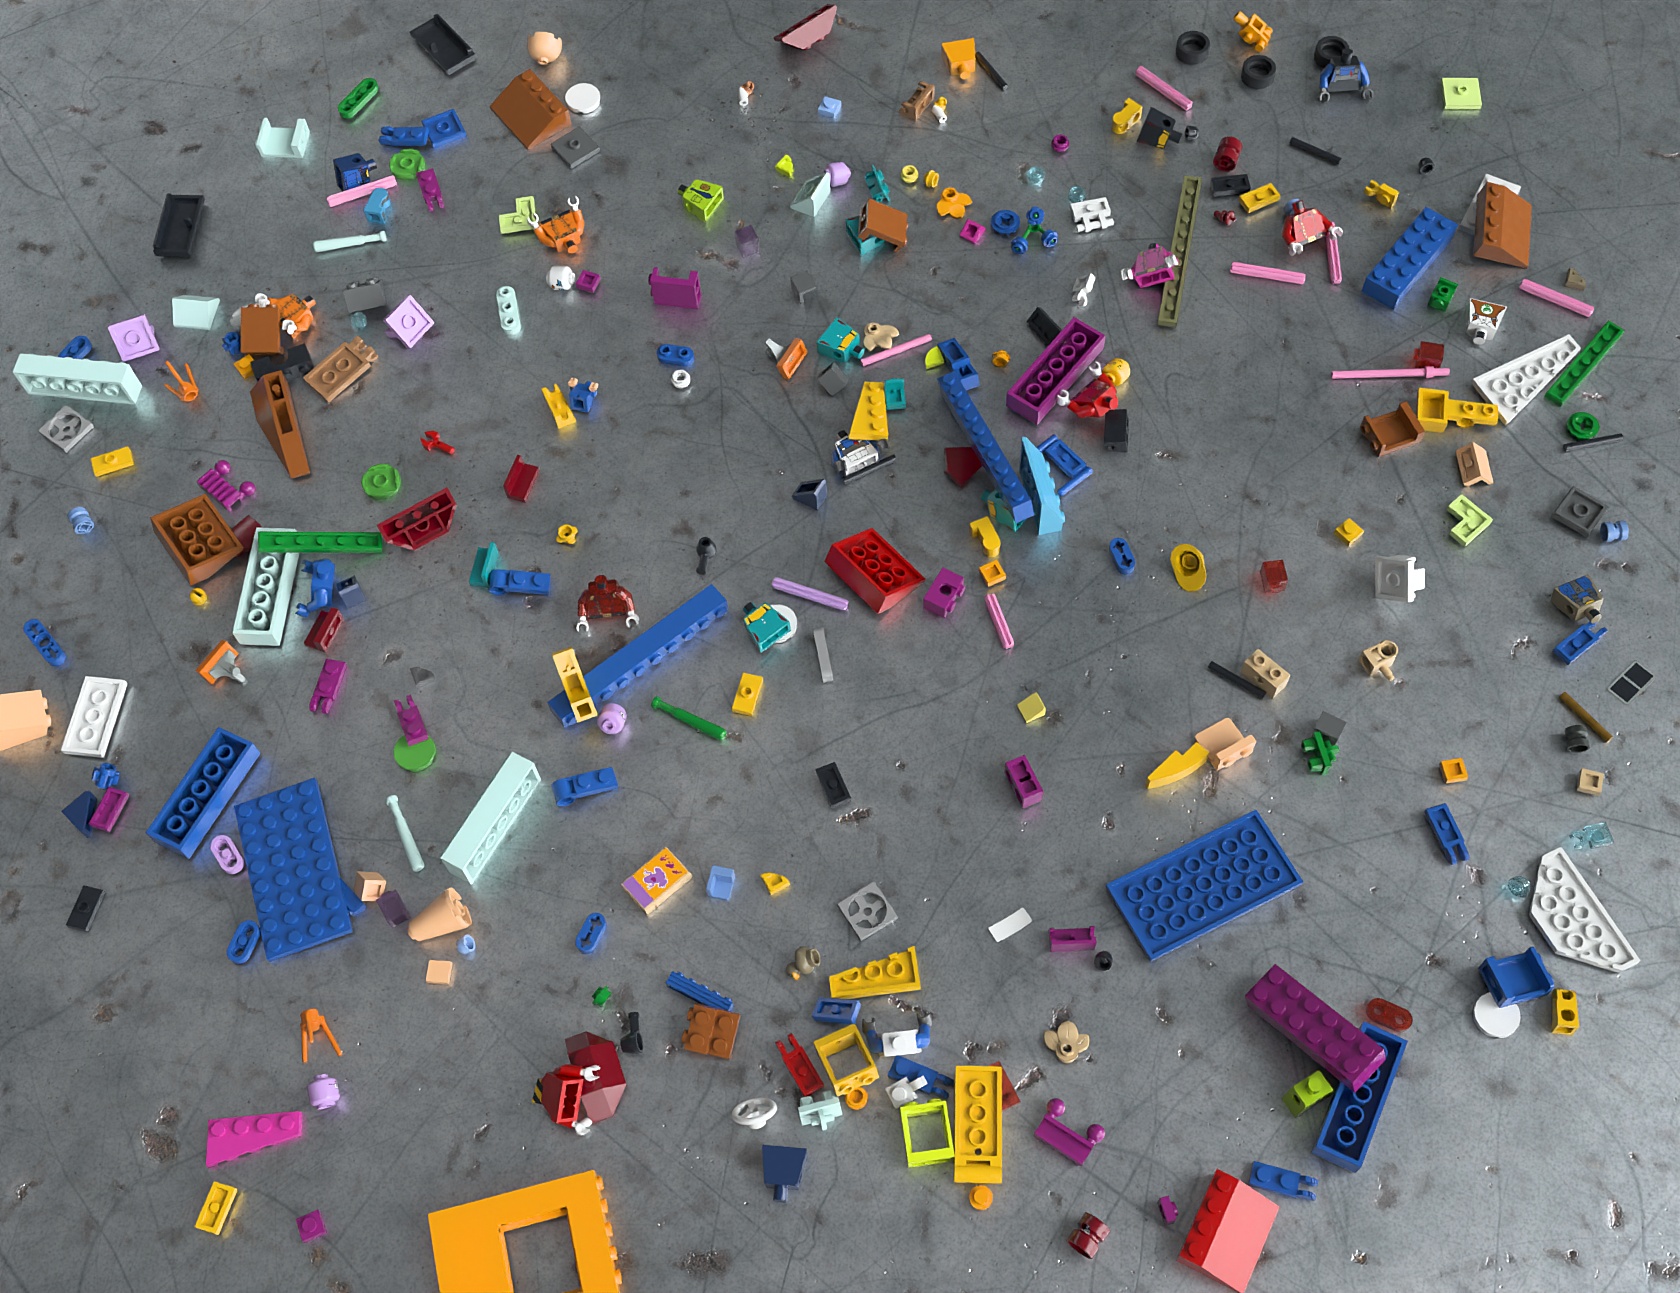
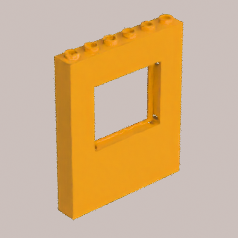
M594 1170L429 1213L428 1220L440 1293H514L504 1232L567 1215L580 1288L564 1293H620L619 1284H622L620 1269L615 1268L614 1260H617L618 1257L615 1245L611 1246L609 1237L613 1236L611 1223L606 1222L605 1213H608L606 1199L601 1197L600 1190L604 1189L601 1175L597 1176Z

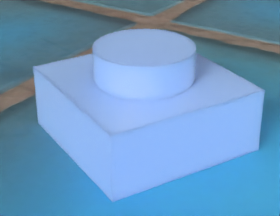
M825 96L818 108V114L835 118L841 107V101Z

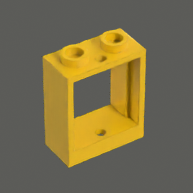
M855 1024L813 1041L816 1053L837 1097L842 1094H849L855 1088L871 1084L875 1079L879 1078L876 1065ZM856 1044L867 1067L837 1080L826 1057Z

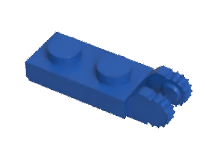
M384 126L381 128V133L384 136H380L378 141L383 145L425 146L429 129L427 127L392 128Z
M1588 622L1553 649V652L1569 665L1597 643L1608 630L1603 627L1594 634L1590 629L1594 628L1598 622Z
M1443 803L1425 809V816L1450 865L1457 864V858L1452 849L1457 846L1460 858L1463 861L1469 860V853L1464 844L1465 840L1447 804Z
M896 1055L888 1073V1078L899 1081L907 1077L909 1082L924 1075L928 1084L917 1090L943 1099H948L949 1093L943 1089L933 1087L935 1081L947 1086H953L955 1082L950 1077L938 1074L939 1072L899 1055Z
M1253 1161L1249 1186L1291 1198L1298 1197L1309 1201L1316 1200V1194L1310 1191L1298 1190L1299 1183L1312 1187L1318 1186V1179Z

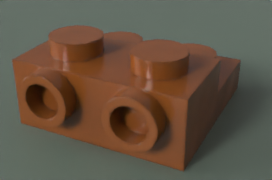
M700 1003L694 1004V1008L690 1007L687 1014V1021H690L689 1029H685L682 1035L681 1042L685 1044L684 1049L731 1059L741 1014Z

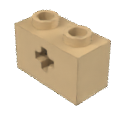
M1259 649L1244 662L1241 673L1257 687L1266 691V694L1272 699L1286 687L1290 678L1288 672Z

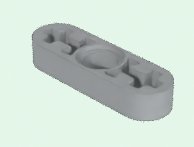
M823 627L813 628L822 682L833 681L824 630Z

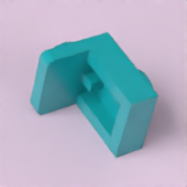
M892 378L885 380L887 410L906 408L904 379Z

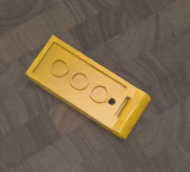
M955 1066L954 1183L1002 1184V1067ZM976 1150H979V1151L981 1152V1154H980V1155H976V1154H975V1151H976Z

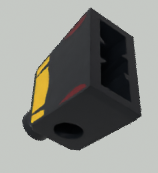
M1150 107L1137 142L1163 149L1168 140L1178 144L1182 133L1173 130L1176 122L1175 119Z

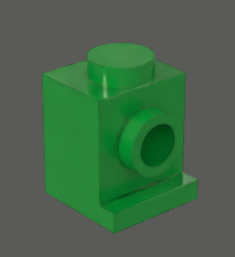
M1440 277L1430 296L1428 305L1445 312L1458 284Z

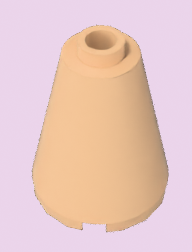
M452 887L446 889L409 922L407 931L413 940L423 941L470 926L472 923L471 916L466 905L462 906L459 900L462 898Z

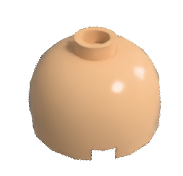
M534 32V36L528 35L527 50L535 61L541 65H547L557 60L562 49V40L559 37L557 40L554 38V34L547 32Z

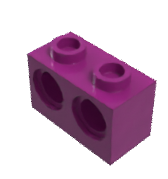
M1023 755L1006 762L1004 773L1022 809L1042 801L1043 789L1026 756Z

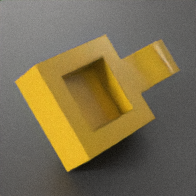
M1373 180L1370 181L1369 187L1366 186L1364 189V194L1377 196L1376 200L1389 208L1395 205L1399 194L1397 190L1384 183L1380 186Z

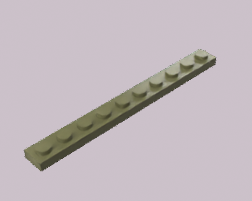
M1184 175L1171 246V253L1178 258L1179 262L1178 265L1172 267L1175 279L1165 281L1157 325L1175 328L1177 326L1202 178Z

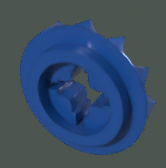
M1001 210L992 216L991 226L994 232L998 231L1000 235L1002 233L1009 235L1011 232L1015 233L1016 229L1019 228L1020 218L1013 211ZM1002 222H1009V225H1002Z

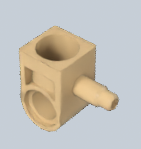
M1384 640L1362 651L1358 660L1369 676L1381 671L1388 681H1393L1394 676L1389 667L1393 664L1398 654V647L1394 642Z

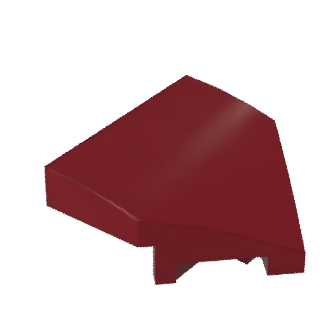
M972 447L944 448V473H947L959 487L982 467Z
M249 515L231 529L243 546V550L237 554V557L251 551L256 527L262 528Z

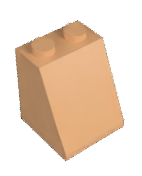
M41 690L0 694V751L47 735L48 727H51V718L49 714L46 715L45 713L47 699L42 697Z

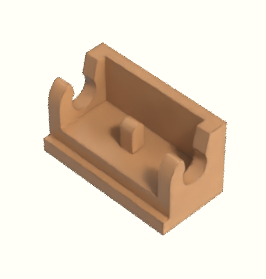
M920 81L918 85L923 88L918 87L912 97L907 102L901 104L903 108H900L899 113L916 121L934 99L935 85Z

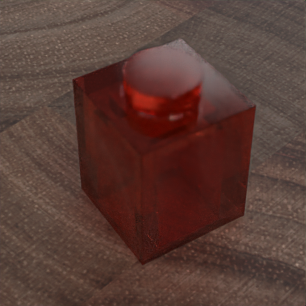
M1421 341L1419 348H1415L1413 353V360H1416L1415 368L1423 369L1425 366L1440 368L1443 361L1444 345Z
M1284 561L1263 562L1260 575L1264 592L1280 593L1285 591L1288 578Z

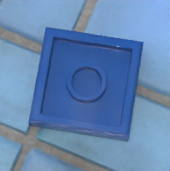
M454 108L421 120L423 127L429 129L428 137L434 149L467 137Z

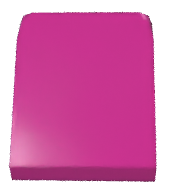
M967 219L959 235L976 243L986 228Z

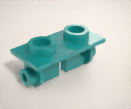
M871 165L873 171L866 172L864 178L873 200L880 203L884 198H887L890 201L888 196L890 190L887 184L882 181L885 179L880 169L876 170Z

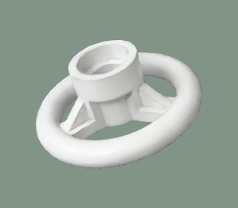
M769 1098L748 1099L733 1109L732 1119L738 1124L748 1125L750 1129H759L766 1124V1120L775 1114L777 1105ZM762 1104V1105H767V1106H769V1107H761V1108H760L759 1106H756V1105ZM748 1107L746 1113L741 1116L738 1115L741 1110Z

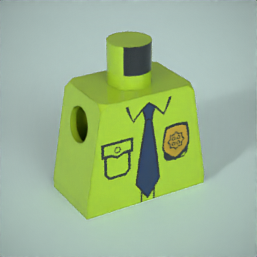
M698 179L694 180L689 187L681 184L678 188V195L682 196L684 208L704 222L709 219L724 199L722 186Z
M1318 1070L1291 1087L1281 1099L1296 1118L1330 1097L1333 1089ZM1295 1095L1298 1097L1300 1104L1295 1100Z

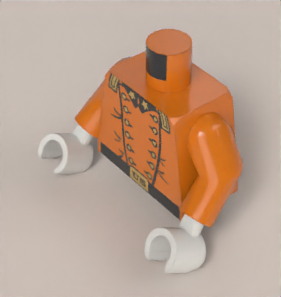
M575 196L576 204H571L568 198V205L573 208V211L571 209L539 222V225L537 223L539 220L537 214L533 213L535 222L530 221L529 217H527V224L534 227L533 231L540 243L554 248L557 252L567 249L568 253L577 251L578 247L576 244L581 242L580 236L584 230V220L581 210L578 209L579 199L577 196Z
M259 293L255 298V302L258 303L259 307L274 304L284 310V314H280V327L293 339L300 332L307 331L313 320L310 308L316 302L310 295L300 300L295 294L275 299L267 298L266 295Z

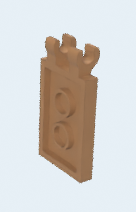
M356 336L349 344L343 342L305 375L303 379L329 403L371 367L369 362L375 361L379 356L371 346L366 348L363 339Z

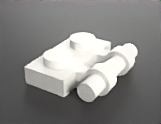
M1106 197L1070 204L1074 222L1082 221L1083 223L1076 225L1077 232H1090L1091 229L1097 228L1106 229L1107 226L1114 225L1113 218H1105L1110 216L1111 213ZM1096 218H1098V221H1094V222H1090V221H1089V220H1091V219H1096Z

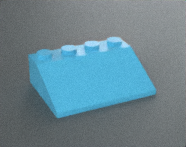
M1022 437L1019 472L1024 489L1032 502L1033 519L1038 535L1062 531L1065 515L1059 509L1060 499L1053 490L1055 489L1054 479L1049 477L1048 461L1045 462L1043 454L1026 437Z

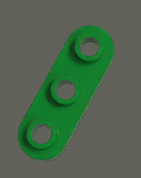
M373 78L362 80L338 105L340 116L343 118L353 117L378 92L377 81Z

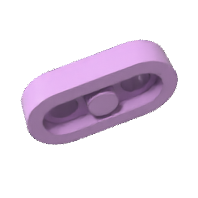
M226 835L215 837L211 842L210 848L221 868L228 874L240 872L244 866V859L233 841ZM227 846L225 850H221V848ZM236 862V865L231 867V864Z

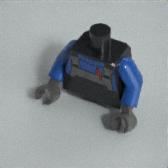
M1343 49L1342 55L1331 58L1330 63L1322 70L1319 82L1321 92L1317 94L1318 101L1322 100L1323 94H1325V101H1329L1330 94L1328 92L1361 90V87H1363L1361 92L1362 98L1365 99L1366 91L1370 92L1371 98L1373 97V91L1368 87L1370 85L1368 71L1363 62L1359 61L1357 56H1353V50Z

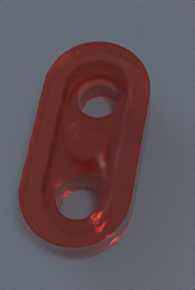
M1382 998L1372 999L1366 1007V1014L1370 1020L1396 1032H1405L1412 1025L1413 1018L1408 1010ZM1375 1008L1380 1010V1015L1375 1014ZM1400 1018L1403 1024H1398L1395 1019Z

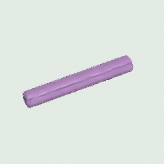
M778 577L774 578L772 582L773 588L840 610H846L849 601L844 598Z

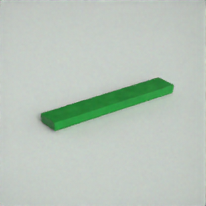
M1608 320L1549 388L1544 397L1561 407L1624 334L1625 330Z
M258 531V553H382L381 532Z

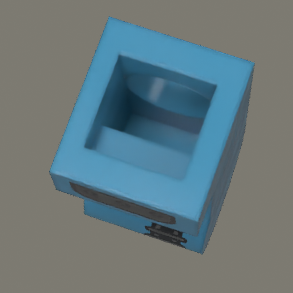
M376 188L373 190L364 209L368 222L385 224L387 220L385 210L391 204L386 189Z

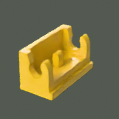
M554 384L552 392H549L547 387L541 388L544 400L558 429L576 422L558 385Z

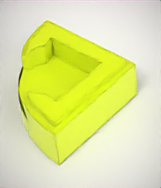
M785 154L775 165V169L791 177L793 174L791 158Z
M938 346L932 348L927 353L925 358L926 370L944 364V359Z

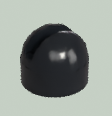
M1186 126L1185 140L1197 139L1199 134H1196L1199 129L1195 126Z
M1427 157L1422 158L1418 164L1422 174L1430 173L1435 167L1433 161Z
M1108 951L1098 952L1094 960L1095 967L1102 971L1109 970L1113 962L1112 955Z

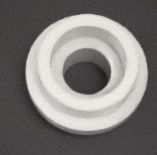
M677 370L671 377L672 384L677 388H684L690 383V375L684 370Z

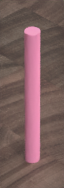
M926 334L891 349L860 359V363L863 367L932 341L931 335Z

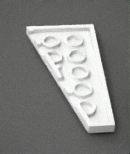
M1568 334L1474 378L1471 384L1487 404L1498 405V418L1506 426L1579 353L1581 348Z

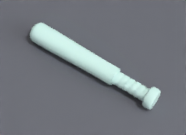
M380 231L378 234L315 241L313 249L315 252H324L379 240L386 242L387 239L385 231Z
M391 795L385 799V803L393 813L394 823L412 870L415 872L421 871L425 866L407 822L397 804L398 797Z

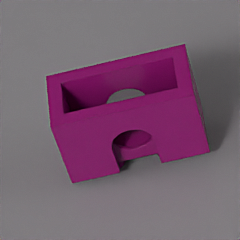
M942 567L923 598V608L945 618L948 612L951 613L956 605L954 600L958 596L961 597L965 591L964 577Z

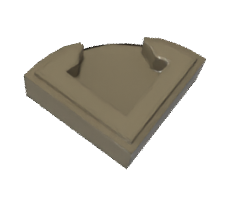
M1569 268L1565 287L1584 291L1586 287L1585 279H1582L1577 274L1578 271Z

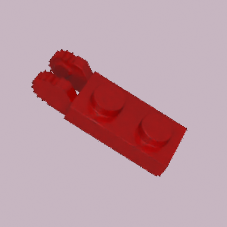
M791 1033L787 1035L788 1041L795 1050L787 1053L785 1046L780 1040L775 1042L801 1093L804 1097H807L825 1086L803 1047L799 1046L794 1035Z

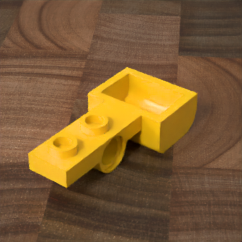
M1419 388L1417 391L1416 417L1425 431L1438 433L1444 432L1448 420L1456 421V424L1463 428L1471 427L1475 423L1496 426L1498 422V405L1449 399V391Z

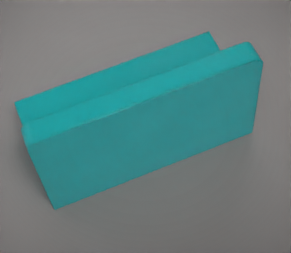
M490 542L489 548L478 547L469 578L471 586L489 588L490 573L492 570H495L499 555L495 542Z

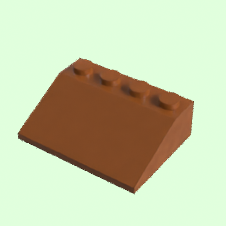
M531 69L516 76L490 105V109L527 150L572 125L568 109Z
M1486 182L1477 194L1473 256L1527 269L1529 263L1532 205L1506 186Z
M206 494L150 517L154 533L190 586L211 577L243 550V546Z

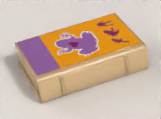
M665 847L622 882L621 885L623 890L648 916L682 886L684 887L693 877L674 854Z

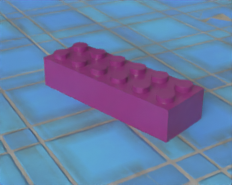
M1073 317L1007 392L1006 406L1038 425L1057 403V395L1061 396V390L1067 391L1104 349L1106 335Z
M1276 964L1245 995L1249 1008L1354 1093L1386 1060L1384 1049Z

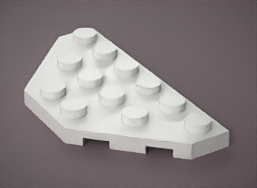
M1562 847L1543 855L1539 862L1529 916L1554 953L1617 973L1638 964L1641 960Z

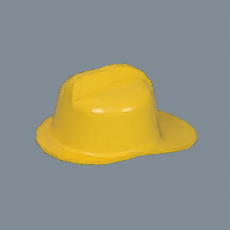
M1180 544L1176 546L1171 553V563L1176 579L1184 590L1197 591L1202 588L1206 581L1203 555L1193 545Z

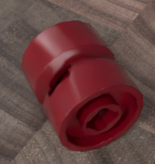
M1228 136L1220 140L1213 159V164L1217 169L1224 172H1230L1235 169L1243 148L1240 140Z
M1085 1212L1077 1223L1079 1228L1073 1229L1066 1241L1078 1253L1088 1259H1092L1099 1249L1098 1243L1104 1242L1110 1233V1229L1097 1217Z

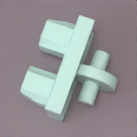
M832 1090L823 1092L821 1094L822 1101L813 1103V1099L810 1096L800 1099L798 1110L802 1126L821 1124L822 1130H826V1122L834 1121V1117L842 1115L839 1098L835 1097Z

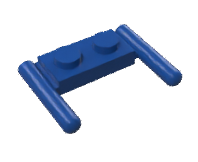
M1055 434L1036 447L1041 453L1044 451L1045 455L1071 478L1069 482L1057 490L1059 496L1065 495L1093 473V470L1087 467V464L1060 439L1058 440Z

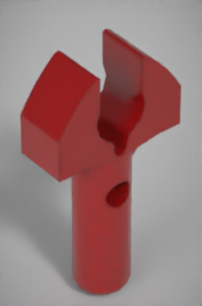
M425 432L426 437L433 439V441H426L420 438L424 449L427 451L434 447L449 454H453L455 451L454 447L438 440L440 438L438 432Z

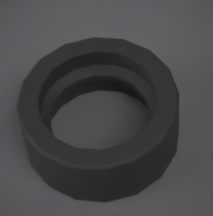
M1199 31L1184 32L1177 40L1176 56L1186 64L1196 65L1202 63L1209 55V38ZM1196 44L1202 47V50L1192 52L1186 50L1183 46Z
M1337 36L1323 37L1316 45L1314 60L1321 68H1325L1333 57L1325 55L1322 52L1323 50H1337L1342 55V50L1349 49V45L1344 39Z
M1253 55L1247 58L1242 67V81L1245 85L1254 89H1264L1270 86L1274 81L1276 72L1275 62L1264 55ZM1261 68L1266 70L1268 74L1256 76L1250 73L1249 70Z

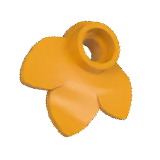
M948 187L941 193V200L937 203V211L941 216L949 213L954 218H962L965 214L964 206L970 205L972 200L967 194L958 193L954 188Z

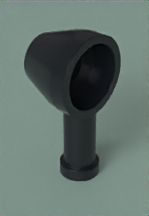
M702 537L696 547L697 554L700 557L698 567L696 568V572L699 574L706 573L708 559L716 554V545L708 537Z
M630 1012L628 1014L630 1033L620 1039L623 1053L640 1054L643 1052L638 1012Z

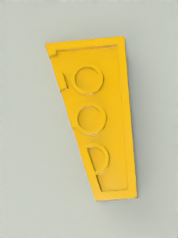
M864 382L849 433V439L888 440L884 382Z
M915 946L909 947L907 951L899 954L897 952L890 954L888 958L877 962L876 960L868 962L866 966L854 967L829 977L831 998L838 999L921 990Z

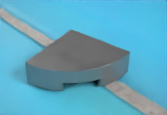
M420 667L410 668L417 688L437 681L431 671Z

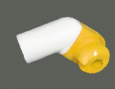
M939 97L932 107V112L940 123L945 122L947 119L943 112L947 104V100L944 97Z

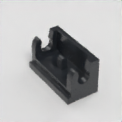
M1127 409L1108 410L1105 413L1104 445L1110 446L1108 447L1110 452H1128L1129 417Z

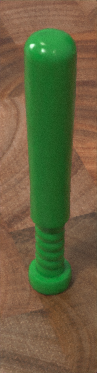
M658 696L652 700V708L662 709L673 715L674 718L717 740L725 739L727 731L724 728L679 707L675 708L661 701V698Z

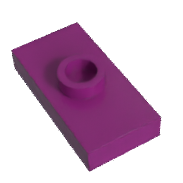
M108 787L89 825L110 833L130 795L127 792Z

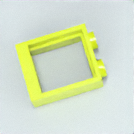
M931 1099L926 1104L918 1105V1102H908L904 1104V1107H900L908 1168L954 1162L955 1155L946 1101ZM941 1113L946 1148L912 1153L907 1117Z

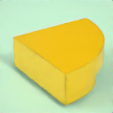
M771 872L760 875L771 895L790 885L787 878Z

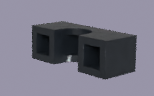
M305 343L287 349L288 359L283 364H273L269 356L250 362L257 382L263 375L282 370L287 382L307 375L315 367Z

